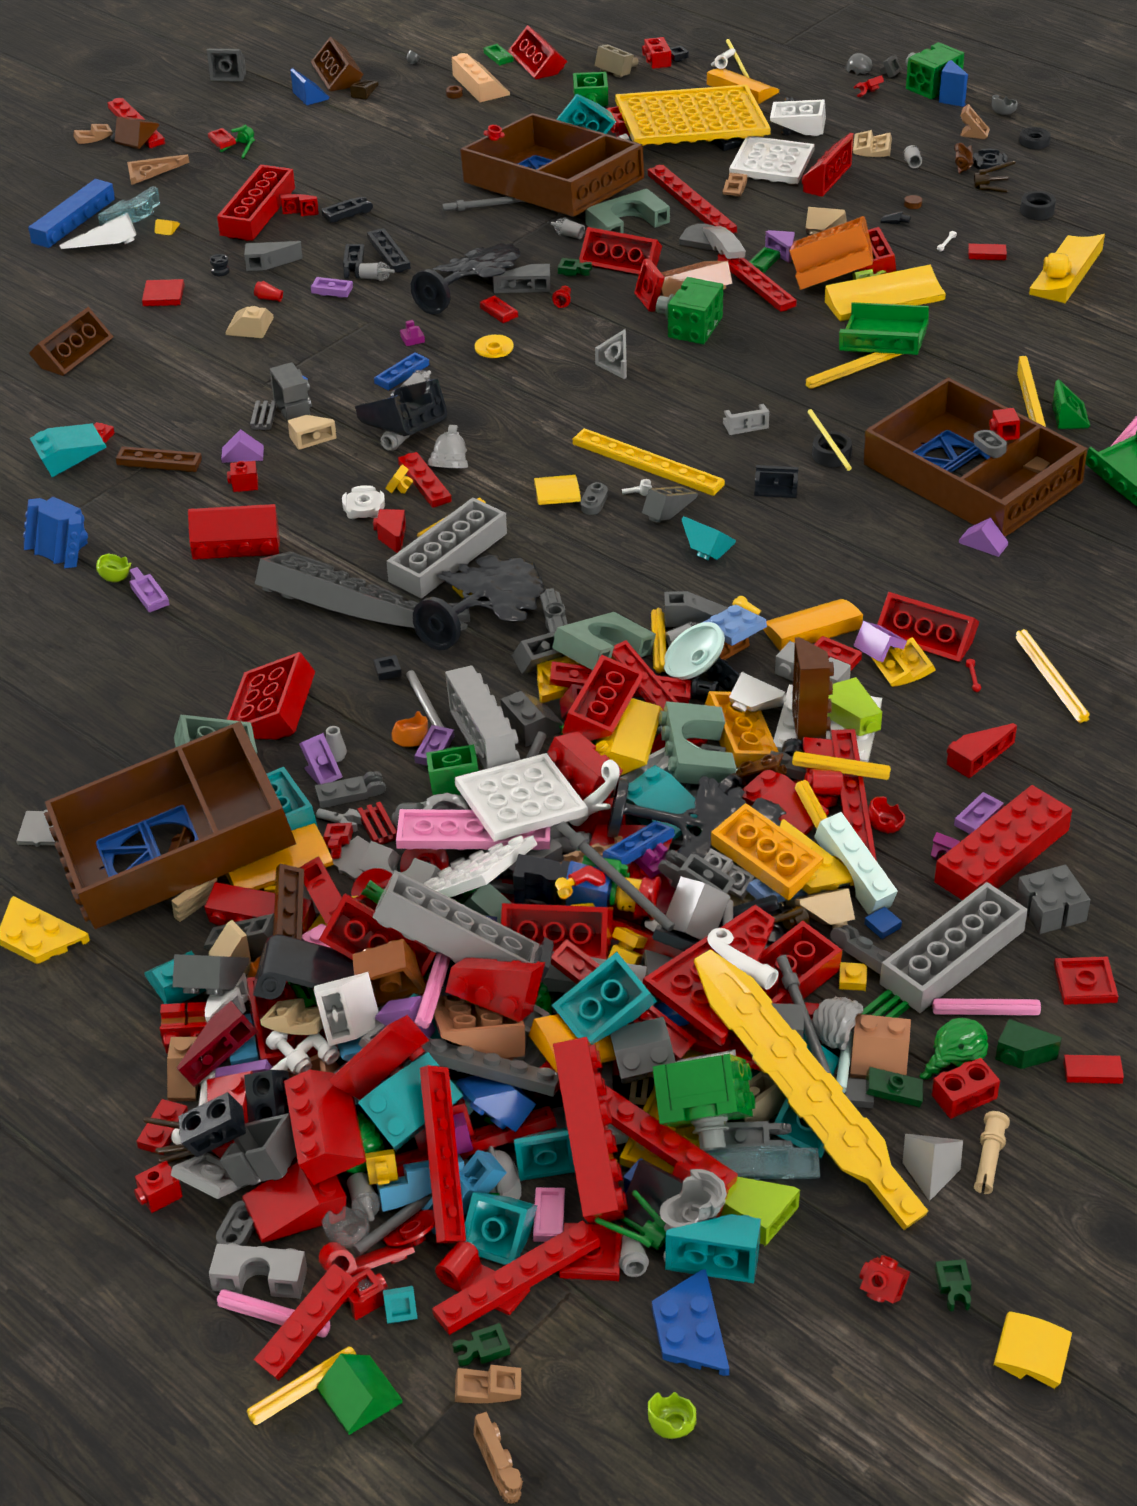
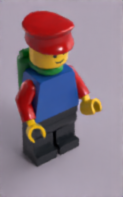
M518 854L513 873L514 903L525 904L526 899L543 901L548 905L570 906L573 904L593 903L595 907H608L610 900V905L617 903V908L620 911L634 913V919L648 917L651 921L654 920L586 855L583 856L582 863L562 860V864L555 860L523 854ZM604 858L657 907L661 886V878L659 876L655 879L644 877L642 880L629 878L630 873H628L627 865L622 864L620 860Z

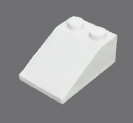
M825 100L773 102L770 121L804 135L819 136L823 134L825 126Z

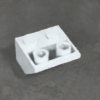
M368 972L314 986V993L328 1046L355 1040L381 1024V1022L375 1019L379 1011Z

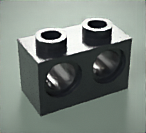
M267 1070L244 1075L248 1123L289 1113L284 1081L289 1079V1070Z
M228 1092L178 1116L181 1144L196 1157L246 1134L243 1106Z

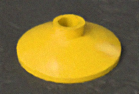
M487 335L478 339L475 343V351L487 358L506 356L514 348L513 341L503 335Z

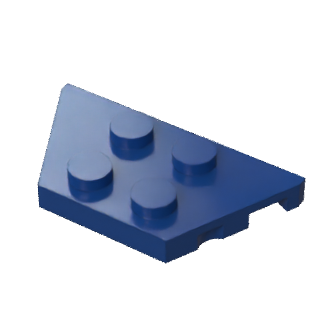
M706 1269L700 1270L652 1301V1311L662 1358L673 1363H685L689 1367L700 1370L702 1366L719 1370V1375L728 1376L729 1365Z

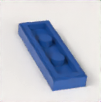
M414 352L374 377V384L389 391L414 373L429 366V359Z
M654 821L603 851V858L620 860L622 864L627 865L644 855L646 850H652L656 848L657 844H663L675 836L674 828Z

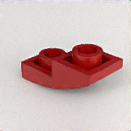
M301 194L281 195L283 214L301 213V216L319 214L316 196Z

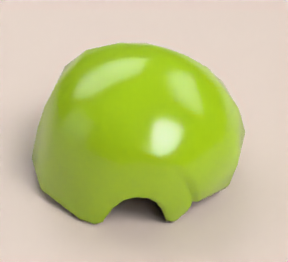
M109 553L102 555L96 563L98 574L104 580L114 583L124 580L131 568V563L128 564L127 557L120 558Z
M657 1392L648 1401V1420L654 1432L659 1436L668 1439L680 1438L688 1435L694 1429L697 1420L696 1408L689 1399L678 1396L676 1392L665 1398Z

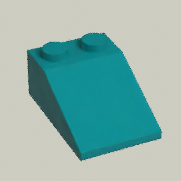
M579 94L575 95L556 119L607 134L616 123L610 111Z
M93 423L47 428L30 438L52 477L106 448Z
M654 765L629 783L626 803L680 814L695 808L694 802L696 799L670 773ZM691 814L690 816L697 818L698 815ZM628 815L642 825H649L656 821ZM660 822L674 828L675 836L672 838V841L682 835V831L678 827L666 822ZM686 825V827H687L688 829L693 826V825Z
M282 767L267 773L269 781L283 807L291 831L313 823L317 826L312 805L286 769Z
M616 952L552 1004V1006L577 1038L587 1037L591 1045L637 1019L654 1005L657 1000Z
M426 1052L388 1078L358 1102L395 1151L426 1128L420 1068L426 1065L439 1066L429 1052ZM450 1080L453 1106L464 1096Z
M730 1214L668 1229L666 1231L665 1270L696 1274L700 1270L706 1269L707 1276L754 1283L759 1257L761 1219L749 1215Z

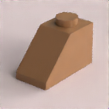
M171 1037L167 1057L168 1101H196L198 1084L193 1087L179 1072L177 1066L197 1037Z

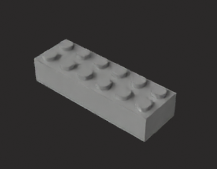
M471 498L387 560L388 582L422 599L445 581L440 579L437 574L442 573V571L456 573L459 571V564H468L507 534L506 513L478 499Z
M472 665L446 671L450 712L468 744H474L476 758L483 770L520 760L519 753L515 750V744L518 743L516 730L511 729L508 717L504 718L501 706H497L495 696L490 695L488 685L483 684L481 674L477 673Z
M396 870L384 889L372 917L380 925L401 932L407 939L417 940L425 944L429 950L450 957L456 964L466 957L497 959V961L506 962L519 960L523 963H534L535 953L539 948L537 942Z
M986 882L884 960L881 966L880 985L887 990H891L894 995L901 997L902 1001L908 1002L909 1006L919 1013L923 1012L932 1005L933 999L942 997L1020 935L1025 929L1028 909Z

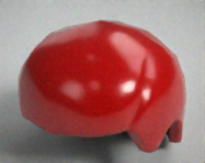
M884 796L875 797L870 801L868 811L870 823L874 829L883 833H895L904 826L905 814L899 809L898 804L890 806L887 803V798Z

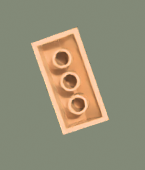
M460 53L452 57L453 76L479 102L510 95V92L483 65L468 54Z

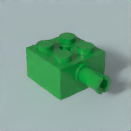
M606 72L573 73L574 97L576 94H579L598 103L602 107L608 106Z
M474 744L426 752L433 795L445 793L460 795V791L455 786V777L479 771Z

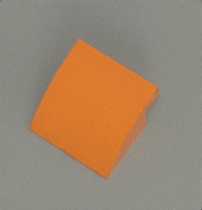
M864 216L796 240L789 250L797 271L795 276L800 290L873 264L871 241Z

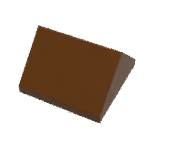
M117 117L115 142L116 144L140 149L160 125L156 122L138 118Z

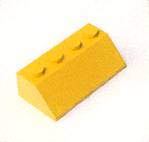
M632 698L613 734L597 739L595 751L600 755H606L610 758L609 760L616 762L623 770L621 775L647 765L659 724V713L663 709L658 705Z

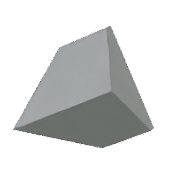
M626 328L595 347V364L623 379L627 378Z
M905 1134L903 1165L930 1201L961 1170L963 1140Z

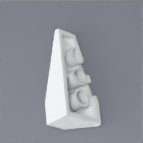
M127 212L106 222L103 226L95 227L85 234L83 233L60 244L61 249L121 242L127 244L135 240L136 231Z

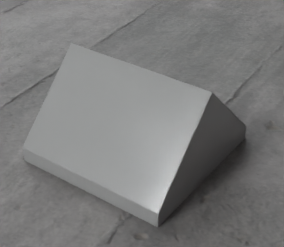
M681 877L666 913V916L675 924L672 930L699 941L707 937L713 929L719 927L730 895L706 883Z

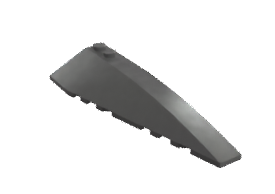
M291 551L260 558L255 584L262 586L264 591H276L282 593L281 596L287 599L296 598L332 611L367 620L414 628L413 611L418 604L415 601H402L403 596L375 584L367 586L366 580L349 578L350 573L334 571V567L329 564ZM460 621L461 631L467 629L468 624Z

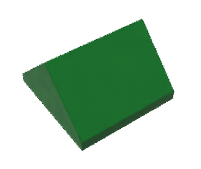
M1058 379L1055 382L1052 403L1058 429H1087L1090 427L1084 402Z
M340 1354L317 1386V1391L349 1435L403 1403L402 1398L370 1355Z

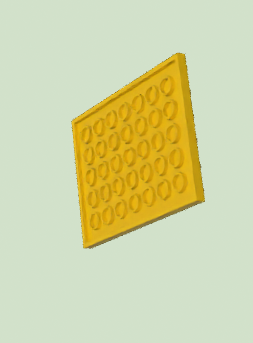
M748 85L615 94V102L619 106V111L622 114L632 141L643 144V146L646 144L661 145L669 142L677 144L682 141L728 140L734 137L747 138L748 136L763 137L770 135L771 128Z

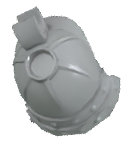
M449 425L448 432H444V434L437 438L434 451L431 453L427 465L444 468L468 467L465 458L467 449L463 438L457 432V425Z
M691 1169V1176L683 1181L680 1194L667 1199L660 1207L661 1219L666 1223L664 1226L665 1231L716 1218L726 1202L727 1193L724 1182L713 1172Z

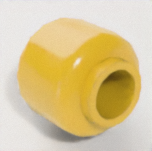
M1050 253L1048 257L1044 258L1043 272H1046L1047 277L1065 278L1067 273H1071L1072 261H1069L1067 254Z

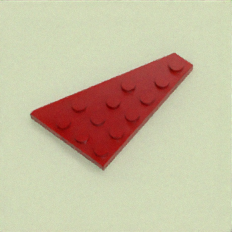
M755 904L720 928H725L732 933L734 939L729 946L759 962L774 927L775 918ZM707 936L644 977L643 984L649 992L721 1046L725 1043L730 1030L710 1007L694 964L695 958L710 949L717 953L709 945Z

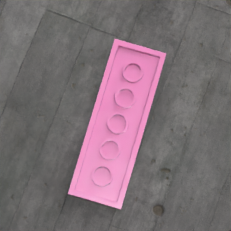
M400 809L396 847L397 849L488 850L499 843H502L503 846L508 845V841L522 835L524 839L533 835L537 842V845L532 848L533 850L550 849L551 827L512 836L504 840L493 841L473 810Z

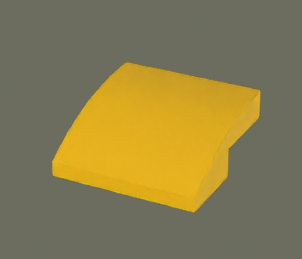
M576 475L534 478L538 505L581 501Z
M913 637L907 640L904 649H893L890 646L883 662L872 658L892 687L914 682L936 671Z
M1009 1312L1006 1315L994 1365L1020 1379L1027 1374L1055 1389L1061 1383L1072 1332L1036 1317Z

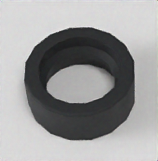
M1044 191L1027 192L1022 196L1020 212L1024 217L1032 220L1049 219L1054 215L1056 199L1052 194Z
M828 432L849 462L852 456L851 439L840 432ZM823 434L817 435L813 440V459L818 464L827 467L842 466L843 463L836 453L825 449L832 447Z

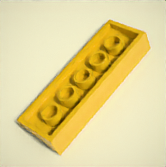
M1105 234L1090 237L1068 235L1055 253L1068 255L1069 261H1072L1071 273H1067L1065 278H1049L1046 272L1042 270L1030 287L1029 295L1066 303L1103 250Z
M931 264L826 285L825 303L839 321L850 319L852 302L922 305L945 300L946 293L936 279Z

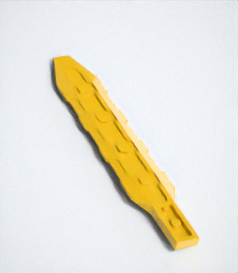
M711 949L695 958L694 964L710 1007L726 1027L734 1031L753 1055L752 1059L763 1073L769 1075L788 1099L787 1103L799 1118L805 1120L824 1144L823 1148L838 1167L847 1174L866 1183L903 1230L923 1218L928 1213V1210L892 1167L885 1139L867 1118H864L842 1092L843 1088L816 1060L808 1050L806 1042L796 1030L790 1028L773 1007L772 1000L754 978Z

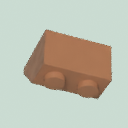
M857 1015L855 1017L856 1025L854 1026L850 1077L866 1079L869 1067L907 1075L911 1019Z

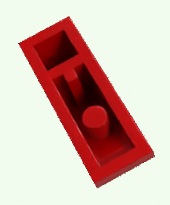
M1012 723L963 735L956 742L953 741L948 746L946 765L970 779L1015 743L1017 725Z

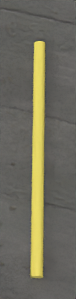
M727 39L726 43L729 48L734 49L731 41ZM735 52L733 56L743 75L749 78L739 56Z
M808 410V414L845 468L850 471L852 467L813 410Z

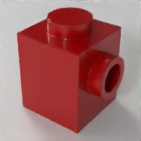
M1015 409L993 410V419L989 420L990 430L1005 441L1020 439V419Z
M256 461L230 463L231 471L227 472L228 484H232L233 492L258 490Z
M167 1161L135 1176L137 1188L134 1190L136 1198L141 1205L146 1204L151 1213L183 1197L179 1179L171 1176L172 1168Z

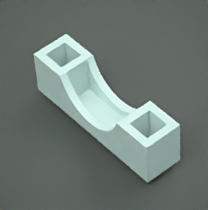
M842 812L820 821L814 838L820 847L832 856L838 857L845 864L855 885L856 898L867 914L870 915L884 906L890 908L898 891Z

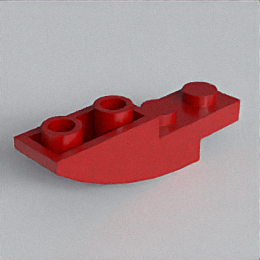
M318 856L299 868L304 869V885L325 923L328 924L331 918L329 912L337 908L342 896Z

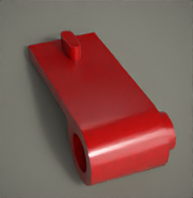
M803 738L805 753L834 757L832 739ZM806 768L804 780L808 781L814 794L836 796L841 794L843 785L841 771Z
M462 1241L457 1242L435 1267V1273L440 1281L458 1292L495 1271L481 1264L478 1255L479 1251L472 1243ZM530 1288L494 1309L510 1316L530 1292Z
M331 1242L320 1250L319 1263L326 1272L335 1263L350 1276H353L368 1268L372 1269L388 1262L394 1264L407 1259V1255L415 1251L411 1244L385 1246L354 1258L342 1244Z

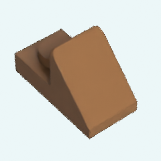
M969 104L963 107L960 116L967 126L963 128L961 136L986 139L990 131L989 127Z

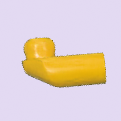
M738 596L733 601V605H738L757 615L761 613V610L749 603L744 596Z

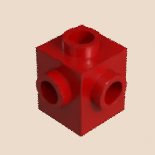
M881 1255V1258H874L869 1263L865 1262L859 1276L863 1280L860 1289L868 1292L867 1296L875 1301L883 1303L886 1300L895 1303L901 1300L911 1272L897 1266L898 1261Z

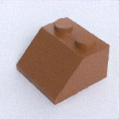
M404 939L388 942V944L367 948L362 952L352 954L354 975L365 972L369 973L377 1007L386 1005L391 1000L409 998L413 994L419 995L424 993L426 985L415 954Z

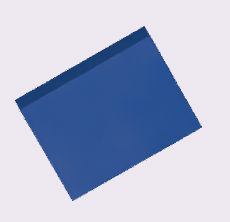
M952 60L948 61L942 70L939 103L965 106L968 74Z
M294 68L290 70L293 93L303 103L310 105L329 99V96L316 83Z

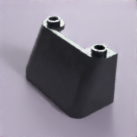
M438 378L396 388L391 392L390 398L355 406L357 418L361 423L400 436L417 433L444 420L447 416V408Z
M281 934L272 935L266 940L254 980L253 996L275 999L282 994L286 981L314 989V986L354 976L353 960L330 947Z

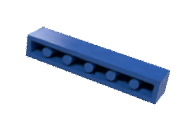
M94 179L28 227L31 243L49 248L115 200L112 183Z

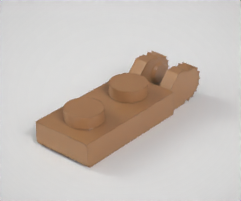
M487 1412L478 1414L475 1417L473 1435L502 1499L507 1504H515V1502L520 1500L521 1496L520 1490L523 1481L520 1478V1472L518 1469L513 1468L512 1458L508 1449L503 1450L501 1446V1436L495 1422L491 1423Z

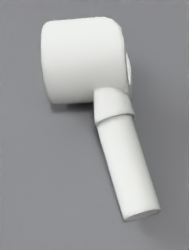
M643 479L640 486L622 489V494L636 492L647 496L648 490L652 488L651 481Z

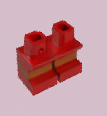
M207 1002L188 1003L187 1010L185 1003L161 1004L160 1033L166 1054L169 1051L171 1037L199 1036L207 1024L205 1018Z

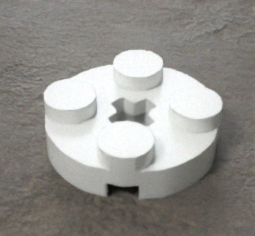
M373 486L354 487L351 493L347 495L346 492L342 497L343 510L350 519L377 518L379 509H384L385 507L384 493L381 490L380 493L377 492Z

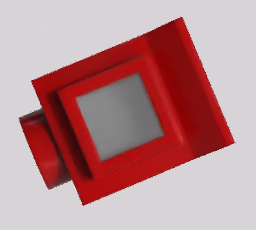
M370 1268L353 1276L359 1285L344 1302L350 1301L352 1316L355 1321L385 1304L383 1290L388 1289L387 1283L380 1273L375 1275Z

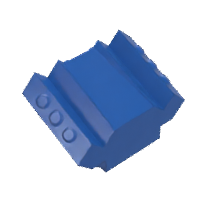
M51 497L47 501L41 498L28 499L25 514L26 522L24 524L25 532L23 534L24 550L34 549V555H42L52 560L53 564L64 562V569L77 567L78 551L87 544L88 539L81 509L55 497Z

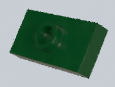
M869 1067L866 1073V1094L920 1107L923 1102V1080Z

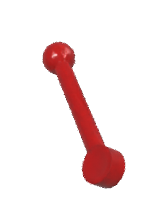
M967 659L966 666L970 669L973 681L972 690L979 692L981 685L977 682L974 670L975 660Z

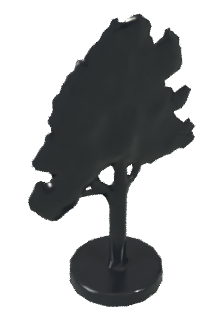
M499 243L483 249L484 247L475 248L464 254L468 257L461 259L452 258L450 264L438 265L432 268V270L425 269L417 272L410 283L411 294L415 303L426 313L432 315L440 314L449 306L451 300L448 285L469 275L489 278L504 274L506 272L505 268L514 266V261L521 256L519 248H516L513 243ZM434 270H440L442 272H453V274L446 278H443L439 273H437Z
M487 555L475 561L481 566L480 568H470L466 564H459L458 570L462 571L461 573L442 571L437 576L457 589L463 590L464 599L453 607L436 597L425 598L419 602L413 611V625L416 633L430 648L441 651L449 649L458 642L461 635V624L458 614L470 607L482 606L492 609L502 621L526 620L528 613L521 610L532 611L537 609L536 598H539L540 594L545 590L542 577H539L535 563H529L521 557L500 560L498 558L499 555ZM484 596L490 601H478L477 599Z
M703 776L699 780L700 786L694 802L695 808L677 814L626 803L629 780L619 778L612 803L607 837H618L623 815L626 814L666 822L678 827L682 831L684 845L677 850L678 853L686 858L690 854H697L704 859L710 849L721 853L711 845V832L746 803L742 799L745 792L741 787L730 789L727 795L718 787L720 783L714 778L709 779ZM757 798L752 805V808L778 826L781 823L778 818L786 814V811L779 804L763 798ZM691 814H696V815H698V816H697V818H694V817H691L690 815H691ZM686 825L701 828V834L698 836L691 834ZM733 861V864H734V865H736V866L742 868L741 866H739L737 863H735V862Z

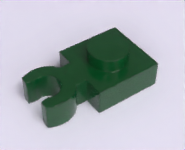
M562 258L558 265V274L565 276H576L577 273L589 276L590 271H592L591 262L580 263V260Z
M966 1260L937 1261L935 1263V1272L940 1294L949 1293L947 1299L949 1311H954L955 1301L957 1300L964 1303L966 1310H970L971 1296L968 1292L971 1291L972 1284Z
M500 1323L471 1332V1341L461 1339L452 1344L454 1353L466 1352L464 1355L457 1357L460 1367L469 1365L477 1357H479L481 1364L511 1355L510 1346Z

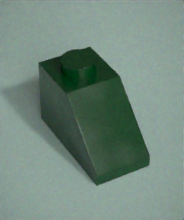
M1009 1019L999 1038L995 1060L1020 1069L1056 1060L1059 1056L1062 1037Z

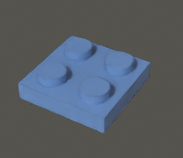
M732 605L723 612L713 615L710 619L704 621L717 624L724 632V642L731 646L767 627L765 618L738 605Z

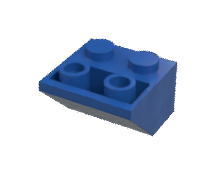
M479 1076L459 1079L456 1083L463 1091V1099L470 1103L469 1106L481 1115L487 1114L491 1117L490 1120L503 1130L509 1127L516 1132L536 1106V1103L519 1087Z

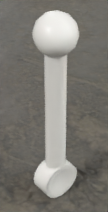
M955 231L949 232V237L937 246V250L942 252L945 245L952 238H955L957 233Z

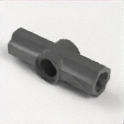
M554 588L546 589L544 593L540 594V599L545 615L546 628L551 633L556 631L557 627L567 625L568 623L560 593L555 591Z

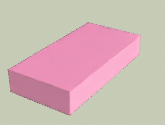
M536 1187L535 1205L538 1206L534 1218L533 1241L546 1242L563 1232L565 1188Z

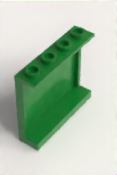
M852 302L851 317L845 329H840L839 350L918 355L929 324V306Z
M1137 431L1134 436L1100 452L1089 447L1085 465L1137 506Z

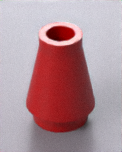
M258 281L254 288V296L258 297V299L280 302L283 298V291L265 281Z
M564 285L554 292L552 301L556 307L565 308L570 304V287Z

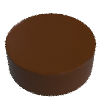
M457 85L447 87L446 96L451 99L462 97V87Z
M917 195L906 196L904 198V206L909 209H918L922 207V198Z

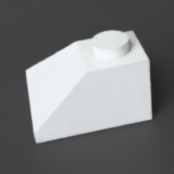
M741 672L729 699L733 703L732 707L742 712L746 710L755 712L783 706L786 702V695L784 691Z

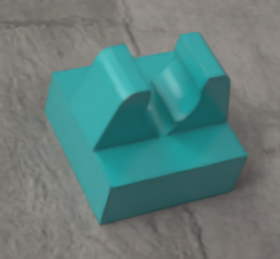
M413 1286L383 1290L387 1324L417 1319Z

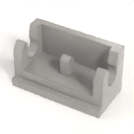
M759 404L761 410L731 414L729 410H725L726 418H723V424L729 435L769 428V410L764 404Z

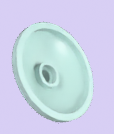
M703 622L682 632L671 643L665 654L664 669L671 678L686 680L697 677L707 671L717 661L723 650L725 637L722 629L715 623Z

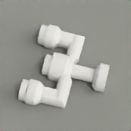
M274 1030L266 1039V1044L270 1049H279L285 1055V1058L270 1070H287L289 1068L294 1074H301L311 1069V1058L306 1053L313 1046L318 1051V1057L327 1064L334 1063L340 1056L338 1048L335 1045L328 1046V1042L319 1033L309 1035L295 1050L287 1042V1033Z

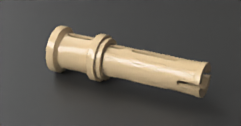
M998 1111L988 1112L984 1116L985 1131L980 1135V1143L983 1148L974 1184V1189L979 1193L982 1191L983 1183H985L984 1194L992 1193L999 1151L1006 1144L1004 1133L1010 1124V1119L1007 1115Z

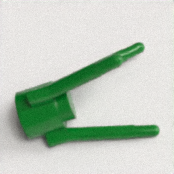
M246 124L231 130V132H238L237 138H235L236 143L238 141L247 143L241 155L242 159L255 141L253 129ZM229 147L220 149V152L225 151V150L228 149Z
M636 1190L632 1191V1195L655 1221L648 1220L643 1227L626 1217L625 1219H620V1221L640 1232V1235L599 1217L595 1218L596 1223L634 1239L648 1248L651 1246L658 1251L666 1242V1231L664 1229L666 1223Z

